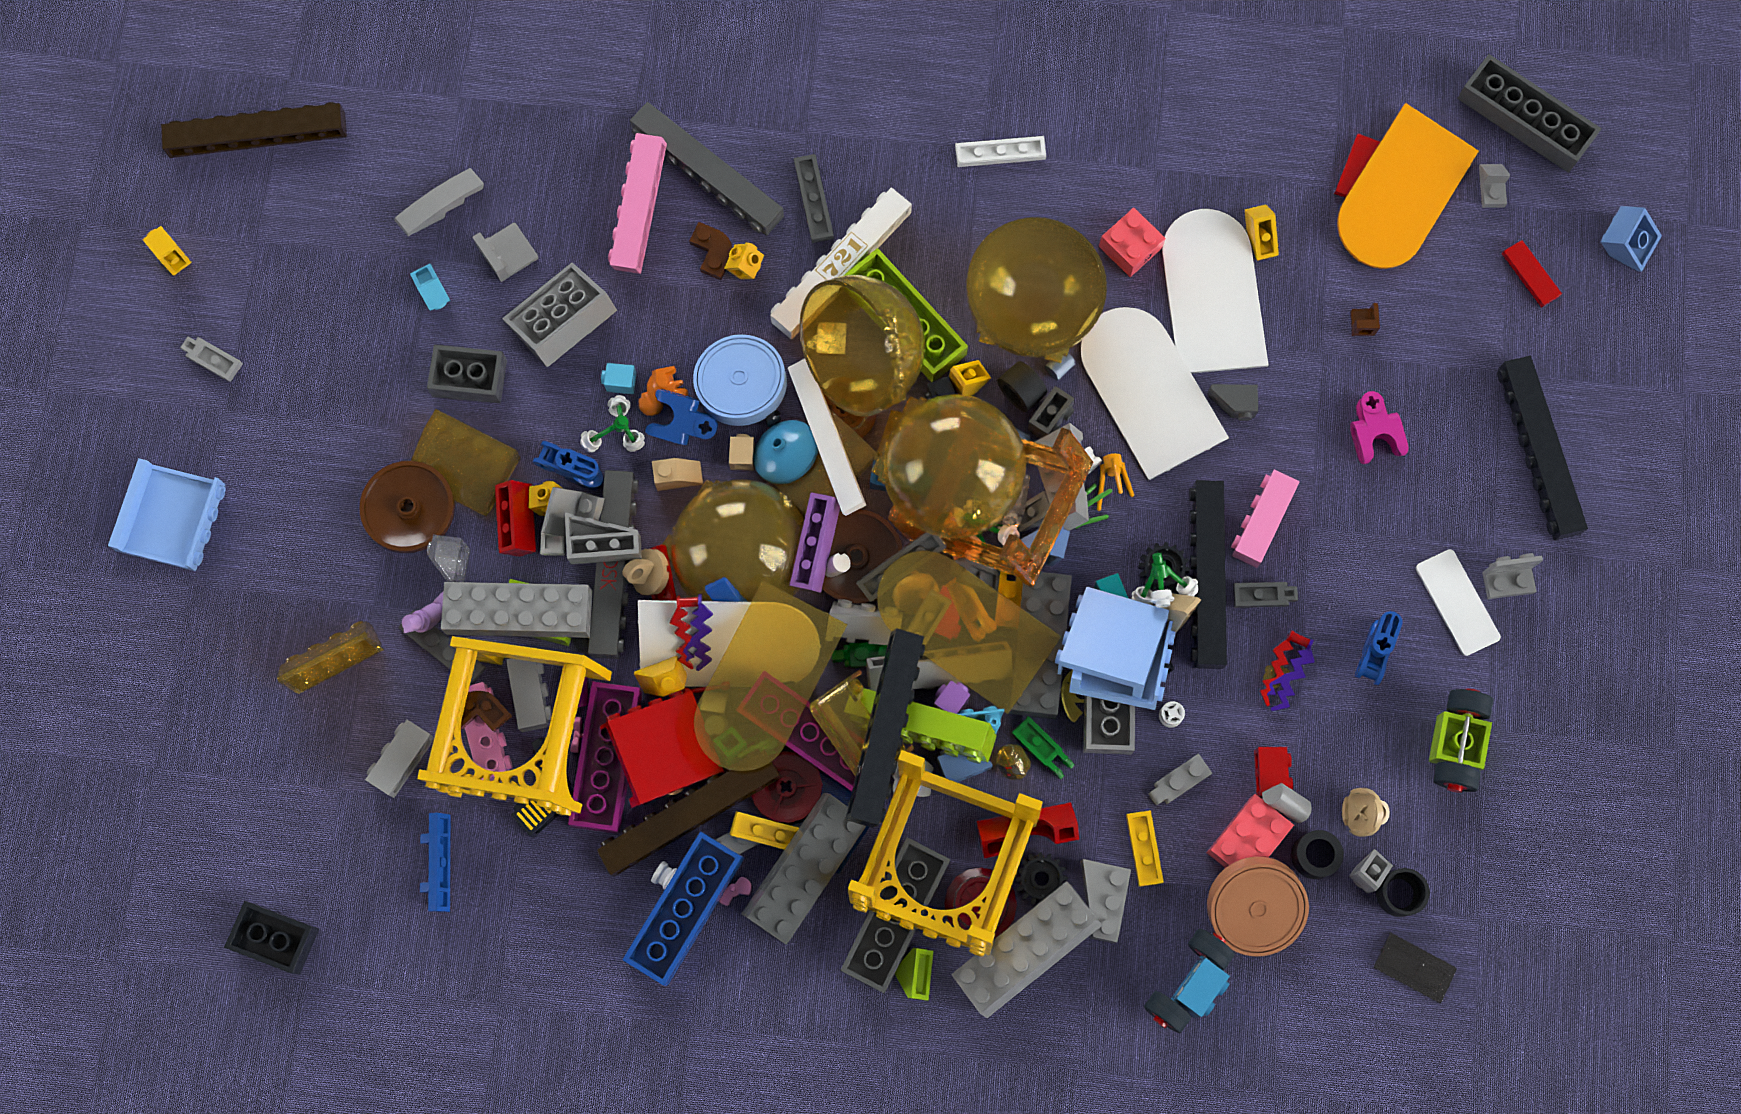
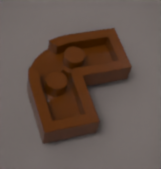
M698 222L689 243L708 252L700 271L722 280L726 272L725 266L729 259V253L732 249L731 241L722 231Z
M469 691L462 715L461 730L479 715L488 727L495 732L512 715L491 693Z

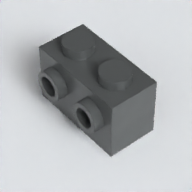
M1055 386L1030 419L1028 431L1041 439L1061 428L1060 424L1063 420L1068 421L1075 410L1073 409L1074 398Z

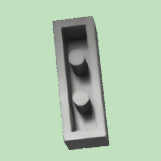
M506 659L518 729L521 732L549 727L552 710L550 705H546L545 697L549 696L546 682H542L541 674L545 673L543 663Z
M406 720L405 723L402 722L396 728L394 733L396 736L391 743H387L380 753L382 755L377 763H373L367 771L368 776L365 779L393 798H395L434 741V737L409 720Z

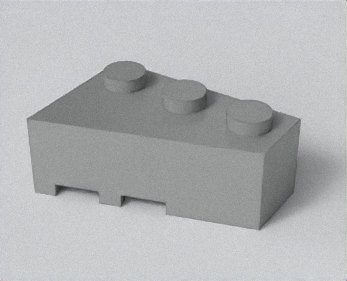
M565 512L567 559L571 565L642 559L641 536L638 530L574 516Z
M839 599L838 602L834 601L832 604L825 641H833V637H844L850 643H854L856 638L868 640L869 644L888 645L890 633L896 628L901 629L904 612H899V609L894 607L880 609L875 608V605L870 603L855 605L849 600Z
M1082 859L1080 864L1086 905L1102 924L1099 929L1090 935V939L1115 944L1118 942L1131 869Z

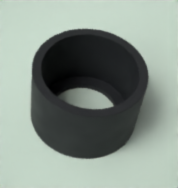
M1022 361L1016 362L997 379L998 386L1005 397L1022 412H1027L1047 394V388L1042 379L1030 366Z
M1315 830L1301 836L1295 842L1291 857L1294 867L1300 874L1310 879H1321L1335 873L1340 868L1344 852L1336 836L1324 830ZM1315 839L1325 840L1333 850V862L1325 868H1317L1307 860L1306 848Z
M1401 868L1389 872L1376 890L1377 901L1386 913L1396 917H1405L1420 912L1427 905L1430 896L1429 885L1426 879L1419 872L1409 868ZM1402 879L1411 885L1414 896L1412 902L1407 907L1396 908L1389 901L1387 885L1392 880Z

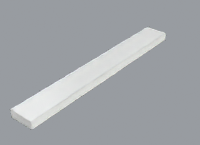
M807 357L788 367L841 511L847 516L866 506L812 363Z

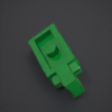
M868 642L850 643L849 645H844V650L832 651L833 663L845 662V667L865 668L867 667L866 659L885 656L887 645L869 644Z

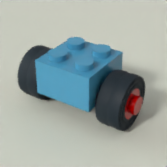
M1201 928L1195 932L1188 942V946L1200 959L1197 960L1171 999L1159 991H1154L1144 1005L1145 1010L1154 1017V1022L1164 1029L1168 1027L1177 1033H1181L1190 1021L1191 1016L1198 1018L1210 1014L1215 1006V1003L1212 1001L1216 996H1221L1229 986L1227 980L1230 976L1223 970L1226 969L1235 955L1234 951L1225 944L1226 941L1216 933L1211 934Z

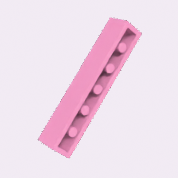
M636 133L635 140L631 141L630 153L632 155L630 162H627L626 165L627 180L626 184L624 183L622 186L621 195L623 200L622 205H619L617 209V218L619 220L612 236L614 245L608 254V262H610V266L615 270L637 274L642 272L667 146L662 137Z

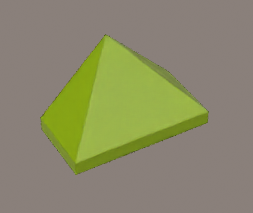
M913 948L899 964L895 976L908 998L929 1000L933 951Z

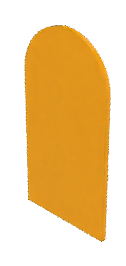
M1405 103L1340 207L1337 227L1340 239L1346 250L1358 262L1379 269L1394 268L1411 259L1421 247L1479 150Z

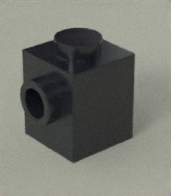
M949 376L927 384V392L924 393L928 406L932 405L934 413L956 406L957 396Z

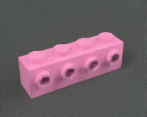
M1275 469L1270 476L1265 475L1260 485L1264 489L1260 496L1256 494L1250 506L1254 510L1251 516H1245L1241 524L1244 531L1241 536L1236 535L1231 545V548L1234 549L1233 557L1255 568L1261 564L1300 481Z
M484 682L469 686L470 692L485 691L494 696L492 688H488ZM478 715L465 727L473 761L483 769L504 772L513 769L510 756H505L503 747L507 746L504 733H499V729L493 732ZM494 774L490 776V781L494 780Z

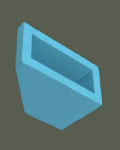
M431 264L410 273L430 311L441 309L450 301Z

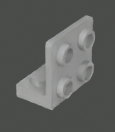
M516 223L510 224L490 238L484 239L480 232L472 237L477 248L501 282L539 258Z
M553 487L543 522L542 533L566 536L565 512L574 516L599 521L605 498L582 491Z
M1533 553L1520 555L1519 559H1511L1510 556L1497 558L1496 562L1489 564V567L1482 572L1487 599L1527 595L1537 592L1532 568L1543 561L1542 556L1534 557Z

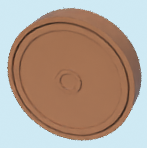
M1249 857L1232 863L1216 877L1209 890L1207 912L1216 934L1226 941L1225 944L1232 950L1248 956H1267L1287 948L1298 938L1307 922L1309 902L1305 888L1288 866L1268 857Z

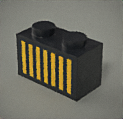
M529 800L528 805L517 803L513 808L514 812L511 816L529 836L535 838L560 814L537 806L536 801Z

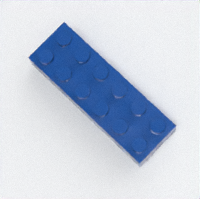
M700 831L622 960L663 986H668L745 858Z

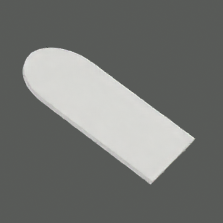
M1199 209L1180 216L1166 232V239L1162 247L1175 347L1191 373L1268 367L1252 248L1245 229L1233 217L1217 210Z
M1123 307L1103 312L1091 322L1084 333L1081 343V359L1084 369L1148 481L1229 439L1166 329L1154 316L1140 309Z
M638 600L640 669L674 656H678V658L681 656L676 652V649L685 641L674 634L678 627L670 624V620L677 607V601ZM702 601L713 613V616L704 621L706 625L712 628V632L700 639L711 647V650L705 654L711 657L712 661L700 671H696V667L702 659L695 655L694 658L689 659L693 664V669L682 664L687 673L685 686L707 687L728 681L731 687L752 688L763 671L781 683L790 681L797 683L805 678L816 665L821 645L817 629L812 621L803 612L792 606L774 602ZM683 607L682 609L688 611V614L681 618V620L691 625L690 621L697 617L692 614V611L698 607ZM691 625V628L686 633L693 635L698 629ZM693 646L690 649H688V651L692 654L695 650H697Z

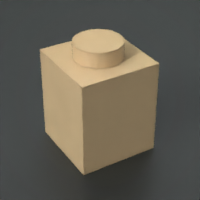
M737 434L736 437H730V470L754 471V437H750L747 434Z

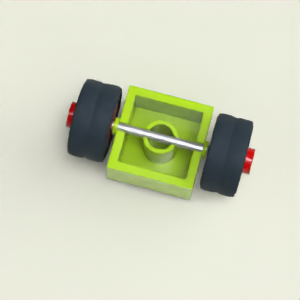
M1453 689L1450 691L1447 702L1448 712L1444 711L1437 715L1429 756V762L1436 763L1433 779L1435 784L1456 793H1462V791L1475 792L1478 790L1481 770L1485 766L1492 722L1484 721L1491 717L1494 702L1491 696L1475 689Z

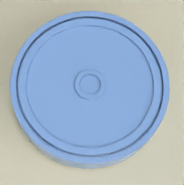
M732 335L714 342L702 353L694 369L693 383L698 400H700V404L707 414L724 424L745 426L765 419L766 416L778 408L786 392L787 376L783 361L771 344L751 335Z

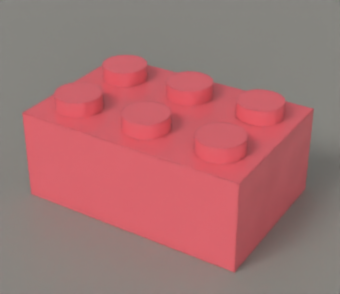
M1254 794L1206 853L1224 868L1244 858H1269L1294 824L1273 807L1266 804L1258 795Z

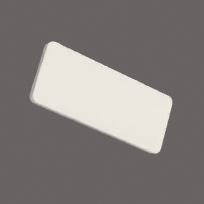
M1446 550L1416 566L1418 575L1463 656L1475 653L1500 640L1501 636L1453 550Z

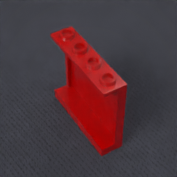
M682 690L670 694V699L665 701L662 698L648 702L649 706L643 709L641 705L628 709V714L620 716V713L606 717L607 722L600 726L601 730L604 728L608 730L632 791L633 797L628 799L631 808L706 780L724 771L711 737L705 730V722L692 691L684 694Z

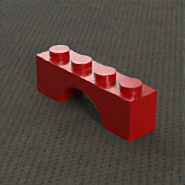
M1071 802L1041 808L1037 825L1032 828L1030 835L1047 837L1055 844L1079 840L1078 822ZM1000 816L976 821L984 859L999 856L1012 820L1011 818Z

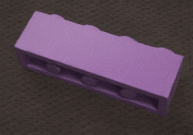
M810 493L790 586L821 593L840 510L837 498Z

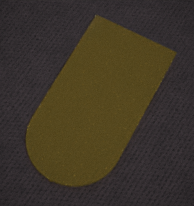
M917 551L900 557L884 571L878 587L877 602L879 613L891 632L898 628L924 636L922 644H925L923 654L925 657L999 709H1004L1006 714L1010 712L1019 697L1022 696L1023 691L1061 638L1052 629L955 561L940 553Z
M762 581L697 705L694 728L696 738L704 753L717 763L719 767L736 771L758 769L774 760L788 741L848 624L786 593L784 590H780Z

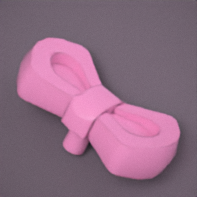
M575 717L573 741L570 751L573 753H579L580 739L583 738V733H581L582 717Z
M740 877L735 884H730L726 888L719 902L722 905L728 906L733 897L739 894L749 896L752 891L751 882L745 877Z

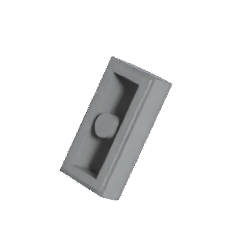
M1283 783L1262 792L1263 800L1266 804L1296 823L1306 821L1311 814V802Z

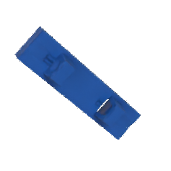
M429 813V833L420 834V844L429 845L428 882L420 883V893H428V911L450 912V814Z

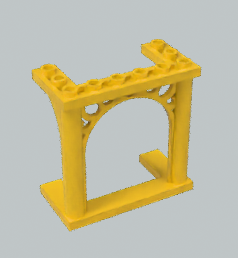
M452 636L450 646L455 648L456 651L427 770L419 769L417 779L426 782L425 787L436 789V791L447 793V795L461 798L462 794L484 797L485 793L492 794L491 798L506 801L507 797L514 798V802L527 805L529 800L536 801L537 806L544 807L560 815L571 816V812L580 813L582 804L573 800L567 784L566 764L569 743L585 676L587 678L610 681L612 672L585 655ZM504 658L563 666L547 737L537 754L524 765L510 771L496 772L478 766L467 754L461 738L462 715L476 660L502 665ZM456 746L458 752L450 756L451 753H454L453 747ZM458 759H464L463 768L456 773H452V764ZM543 760L540 765L542 771L536 767L537 762ZM469 769H474L475 771L474 775L466 773ZM527 770H532L536 776V781L532 786L527 785L524 780V774ZM494 774V780L490 781V776ZM513 776H517V777H518V783H516V782H514V781H511V782H510V779H511Z
M901 750L898 758L900 779L864 872L858 882L852 879L848 887L850 903L858 911L866 913L867 910L877 913L876 917L882 920L890 921V919L899 921V925L903 928L913 930L915 927L923 930L922 934L929 938L936 939L937 936L944 938L946 943L953 947L960 948V945L970 948L969 952L980 957H983L984 954L990 955L997 924L1032 828L1037 825L1043 801L1019 793L1016 804L927 772L925 771V758ZM921 785L1012 819L986 888L975 900L960 908L937 910L921 905L905 892L896 874V849ZM886 872L892 876L891 880L880 883L882 878L885 879ZM889 886L895 887L898 892L894 898L884 900L880 897V893L884 888ZM899 899L906 900L908 903L906 907H903V904H894ZM973 907L981 908L980 911L977 912V914L980 915L979 919H977L975 913L972 911ZM922 910H927V911H928V915H927V916L921 915V911H922ZM961 913L967 914L972 921L969 930L962 929L958 924V916ZM945 916L953 919V927L948 921L943 922Z

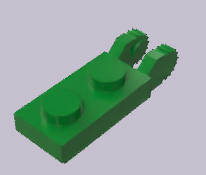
M1029 716L1011 733L1045 768L1048 767L1058 779H1062L1064 774L1061 769L1051 762L1056 756L1066 767L1072 769L1075 766L1068 756L1062 752L1063 749Z

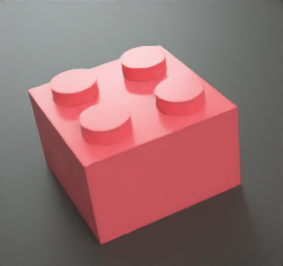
M1133 207L1101 236L1099 248L1131 277L1162 249L1166 238Z

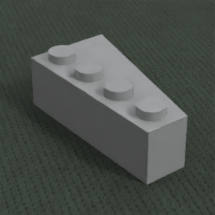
M1071 423L1030 444L1055 521L1068 531L1089 521L1087 492H1085L1084 481H1086V474L1083 471L1084 451L1081 446L1083 433Z

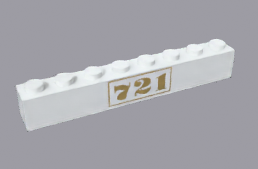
M892 187L887 192H882L876 200L877 203L872 208L869 207L863 212L862 219L857 224L853 223L848 228L847 235L842 240L838 239L833 244L827 256L823 255L816 263L817 266L812 272L807 271L801 279L802 282L797 287H792L788 291L786 299L781 304L777 303L772 308L770 315L771 323L791 340L843 286V275L875 249L879 248L911 214L912 204Z

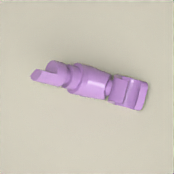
M443 592L433 603L412 614L406 615L402 619L404 633L413 631L425 632L441 621Z

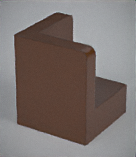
M1373 303L1369 309H1352L1350 311L1352 336H1375L1380 329L1378 303Z

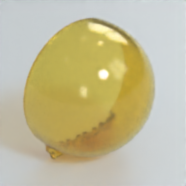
M1040 217L1017 219L991 232L976 249L966 278L967 304L971 316L977 325L976 333L980 334L978 342L996 345L998 348L1017 356L1027 358L1045 357L1044 359L1061 363L1062 356L1067 357L1069 349L1082 341L1093 329L1103 311L1107 294L1104 266L1092 244L1071 226L1053 219Z
M845 275L823 281L814 286L807 294L800 313L801 345L809 370L824 394L842 410L861 417L873 416L906 400V394L915 384L920 374L925 354L923 327L917 312L909 300L890 284L863 275Z
M961 394L942 395L928 400L920 397L919 400L910 397L902 411L905 415H900L881 451L884 457L879 456L871 470L879 476L877 481L885 484L888 495L897 510L910 523L927 533L946 538H964L991 529L1012 510L1024 486L1026 455L1017 429L1002 411L989 402L977 397Z
M734 479L723 482L716 480L715 483L706 480L698 494L682 510L672 529V535L669 534L662 543V545L667 547L668 557L672 561L675 575L688 597H698V594H702V601H712L705 591V586L723 577H726L748 602L786 604L800 589L790 586L804 518L796 505L785 494L768 484L749 479Z

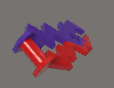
M698 594V597L681 598L680 595H677V607L670 620V624L678 627L674 634L685 641L676 649V652L681 655L678 661L693 669V664L689 659L694 658V655L702 661L697 665L696 671H700L712 661V658L705 654L711 650V647L700 640L712 632V628L706 625L704 621L713 616V613L702 603V594ZM683 607H698L692 611V614L697 617L690 621V624L698 629L693 635L686 633L691 628V625L681 620V618L688 614V611L682 609ZM692 646L697 649L693 654L688 651Z
M1293 630L1289 632L1285 641L1272 650L1278 660L1271 662L1276 677L1263 680L1262 682L1266 689L1259 691L1267 707L1270 705L1268 695L1276 696L1277 693L1281 704L1270 709L1272 712L1290 708L1286 697L1295 696L1289 682L1306 678L1301 665L1315 663L1311 650L1314 640L1299 635ZM1290 641L1305 647V650L1297 651L1300 658L1289 660L1294 672L1284 674L1280 666L1289 664L1283 651L1293 650ZM1280 684L1283 690L1275 693L1272 685Z

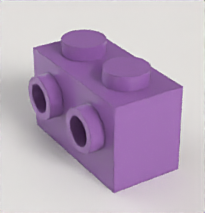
M950 681L947 686L943 684L935 694L933 707L959 714V711L964 710L968 704L971 695L968 693L969 689L960 682L954 683Z

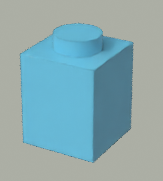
M607 363L606 371L602 370L601 384H604L607 392L634 394L637 375L635 366Z

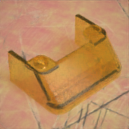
M860 670L809 705L812 715L855 776L871 715L860 700L863 697V686L856 679L862 674ZM902 743L900 751L896 752L895 761L898 762L901 750L910 753L913 749H915L913 745H910L908 748L905 749V746Z

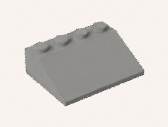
M571 263L502 319L528 349L548 367L607 320L617 309L607 293L574 263Z

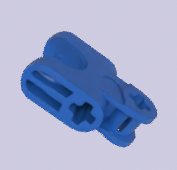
M665 389L656 390L655 396L657 400L668 404L672 408L674 418L669 424L651 423L647 425L645 432L648 435L681 445L688 444L690 435L701 439H709L715 435L718 429L717 420L709 414L697 411L700 400ZM705 421H708L709 426L712 427L707 432H703V427L700 426Z
M542 441L540 446L543 449L539 457L533 459V464L546 471L559 474L566 480L589 490H597L603 485V474L593 458L571 449H562L553 443Z
M1385 612L1378 620L1371 624L1362 649V657L1356 668V678L1360 679L1361 676L1374 680L1373 684L1377 686L1382 681L1389 655L1395 647L1403 624L1401 616L1396 612Z

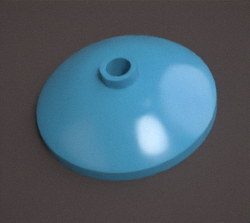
M787 420L770 427L760 437L754 450V466L764 480L773 484H787L807 473L818 454V447L810 426L801 421Z

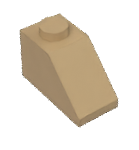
M679 458L652 461L657 491L703 485L700 461Z
M1172 593L1174 600L1170 602V606L1163 607V609L1169 610L1165 629H1168L1170 620L1173 621L1171 631H1176L1177 633L1200 603L1201 599L1198 597Z

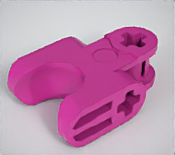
M1374 391L1365 393L1356 405L1359 421H1354L1350 424V431L1359 462L1361 464L1370 463L1374 456L1372 443L1375 439L1385 440L1390 445L1394 455H1406L1408 452V442L1399 414L1397 412L1387 414L1384 399L1379 393Z

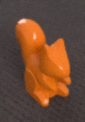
M675 366L652 371V375L647 382V392L641 393V398L638 399V407L643 414L654 416L662 411L664 403L657 400L655 396L657 389H665L685 396L689 395L687 389L678 388L684 384L683 380L674 381Z

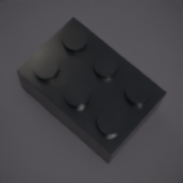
M244 901L224 948L288 973L300 975L320 928L258 904Z

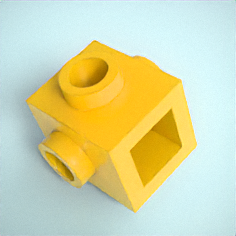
M752 243L735 244L729 253L725 269L739 279H754L761 267L764 255Z
M545 481L541 485L530 486L529 509L539 516H545L552 488L562 487L554 481Z

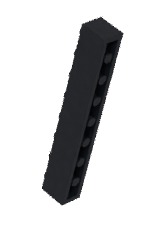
M1530 355L1504 361L1498 368V380L1500 383H1503L1505 390L1504 398L1512 411L1511 420L1513 425L1517 426L1519 433L1518 441L1526 454L1525 463L1527 468L1531 469L1533 476L1532 484L1540 497V509L1546 515L1547 531L1552 535L1554 541L1581 535L1588 529L1532 357Z
M1196 480L1192 488H1189V501L1193 502V510L1189 511V524H1193V533L1189 535V546L1193 547V555H1190L1189 566L1190 569H1193L1194 578L1192 579L1198 581V592L1194 597H1198L1201 601L1191 614L1194 615V624H1191L1190 637L1194 638V647L1191 648L1190 657L1191 662H1195L1196 669H1224L1227 665L1224 481Z
M898 628L890 633L845 817L847 821L871 828L878 826L879 823L884 821L886 809L883 806L885 799L889 798L892 789L889 781L897 768L895 756L896 752L900 751L903 743V737H900L902 728L906 727L909 718L906 710L914 697V691L911 689L913 681L916 682L920 672L917 664L925 651V644H922L924 636Z

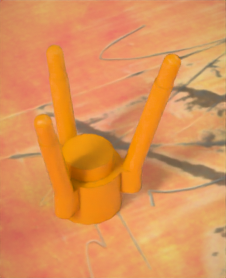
M1121 454L1105 455L1103 457L1104 464L1099 465L1098 495L1104 491L1105 473H1107L1108 476H1115L1119 494L1123 493L1120 474H1122L1129 495L1133 497L1134 492L1126 472L1125 463L1122 462ZM1103 498L1097 501V511L1101 510Z

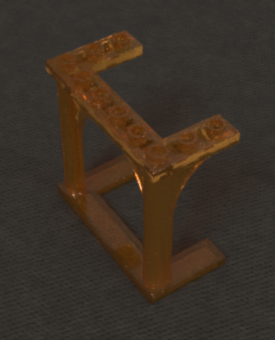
M949 396L946 404L942 407L940 417L957 436L954 445L951 446L944 465L940 467L939 475L929 489V494L924 504L920 507L919 514L906 500L898 498L890 510L888 519L910 542L931 527H934L947 544V547L942 550L943 552L1017 576L1025 585L1033 587L1094 462L1069 429L1061 428L1053 447H1049L1003 433L982 423L969 413L958 398ZM974 448L979 450V457L977 460L971 461L969 458ZM984 448H987V451L992 452L989 455H986V451ZM1010 458L1066 474L1029 549L1018 536L1009 534L1002 549L972 539L965 535L958 527L954 516L956 493L964 479L980 465L995 459ZM940 516H948V520L944 524L936 526ZM950 527L953 528L951 533L947 531Z

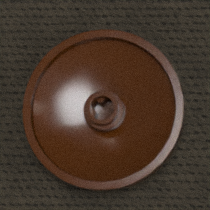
M400 461L387 465L371 477L362 492L359 510L366 532L376 543L393 552L415 553L431 547L445 535L454 517L455 500L449 483L435 468L418 461Z
M858 509L847 516L842 511L839 512L829 557L837 553L840 555L845 553L849 557L851 564L846 572L835 577H827L825 575L822 589L838 600L845 599L852 603L869 602V599L856 583L902 549L901 540L893 526L882 516L868 510Z

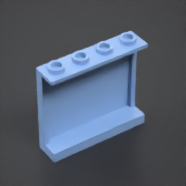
M138 458L108 546L116 552L196 571L197 566L203 560L204 546L209 542L211 536L210 528L212 522L217 519V507L219 501L224 498L225 484L216 477L213 480L152 465L149 461Z
M1086 587L1084 595L1079 594L1076 603L1077 613H1072L1069 622L1071 630L1070 632L1065 631L1062 645L1065 646L1063 650L1059 649L1055 659V663L1059 664L1057 674L1061 675L1063 668L1066 667L1133 687L1132 696L1142 698L1167 625L1169 610Z
M1169 620L1168 629L1164 630L1142 698L1132 696L1133 687L1076 670L1072 672L1069 692L1155 710L1157 701L1162 702L1165 687H1160L1161 682L1166 683L1168 668H1164V664L1170 663L1172 650L1167 648L1168 645H1173L1176 631H1171L1173 621Z

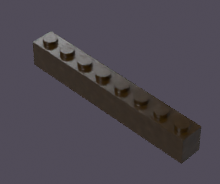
M334 102L318 106L305 105L302 108L293 109L285 107L276 111L261 110L258 113L218 115L209 119L194 118L191 121H171L167 124H161L162 149L169 158L347 137L345 111L340 103Z
M757 750L747 756L748 760L741 765L737 762L726 769L727 773L720 777L715 775L705 781L707 785L700 789L697 787L692 788L684 794L686 797L678 802L676 799L670 801L663 806L665 810L660 813L652 812L643 818L644 822L638 826H635V824L623 829V834L616 839L610 837L601 843L602 847L597 849V852L609 874L614 877L782 778L765 750L762 752Z

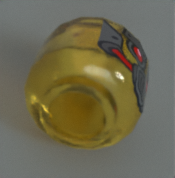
M1004 745L996 755V765L1002 775L1008 780L1022 779L1030 769V759L1019 745Z

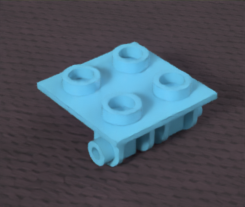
M996 706L986 707L983 711L974 712L973 709L959 711V715L990 723L995 733H997L1000 727V719L1004 713V709H998Z

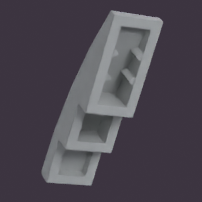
M469 168L425 194L397 215L394 220L406 235L410 236L445 218L446 212L464 204L466 197L482 190L484 183Z

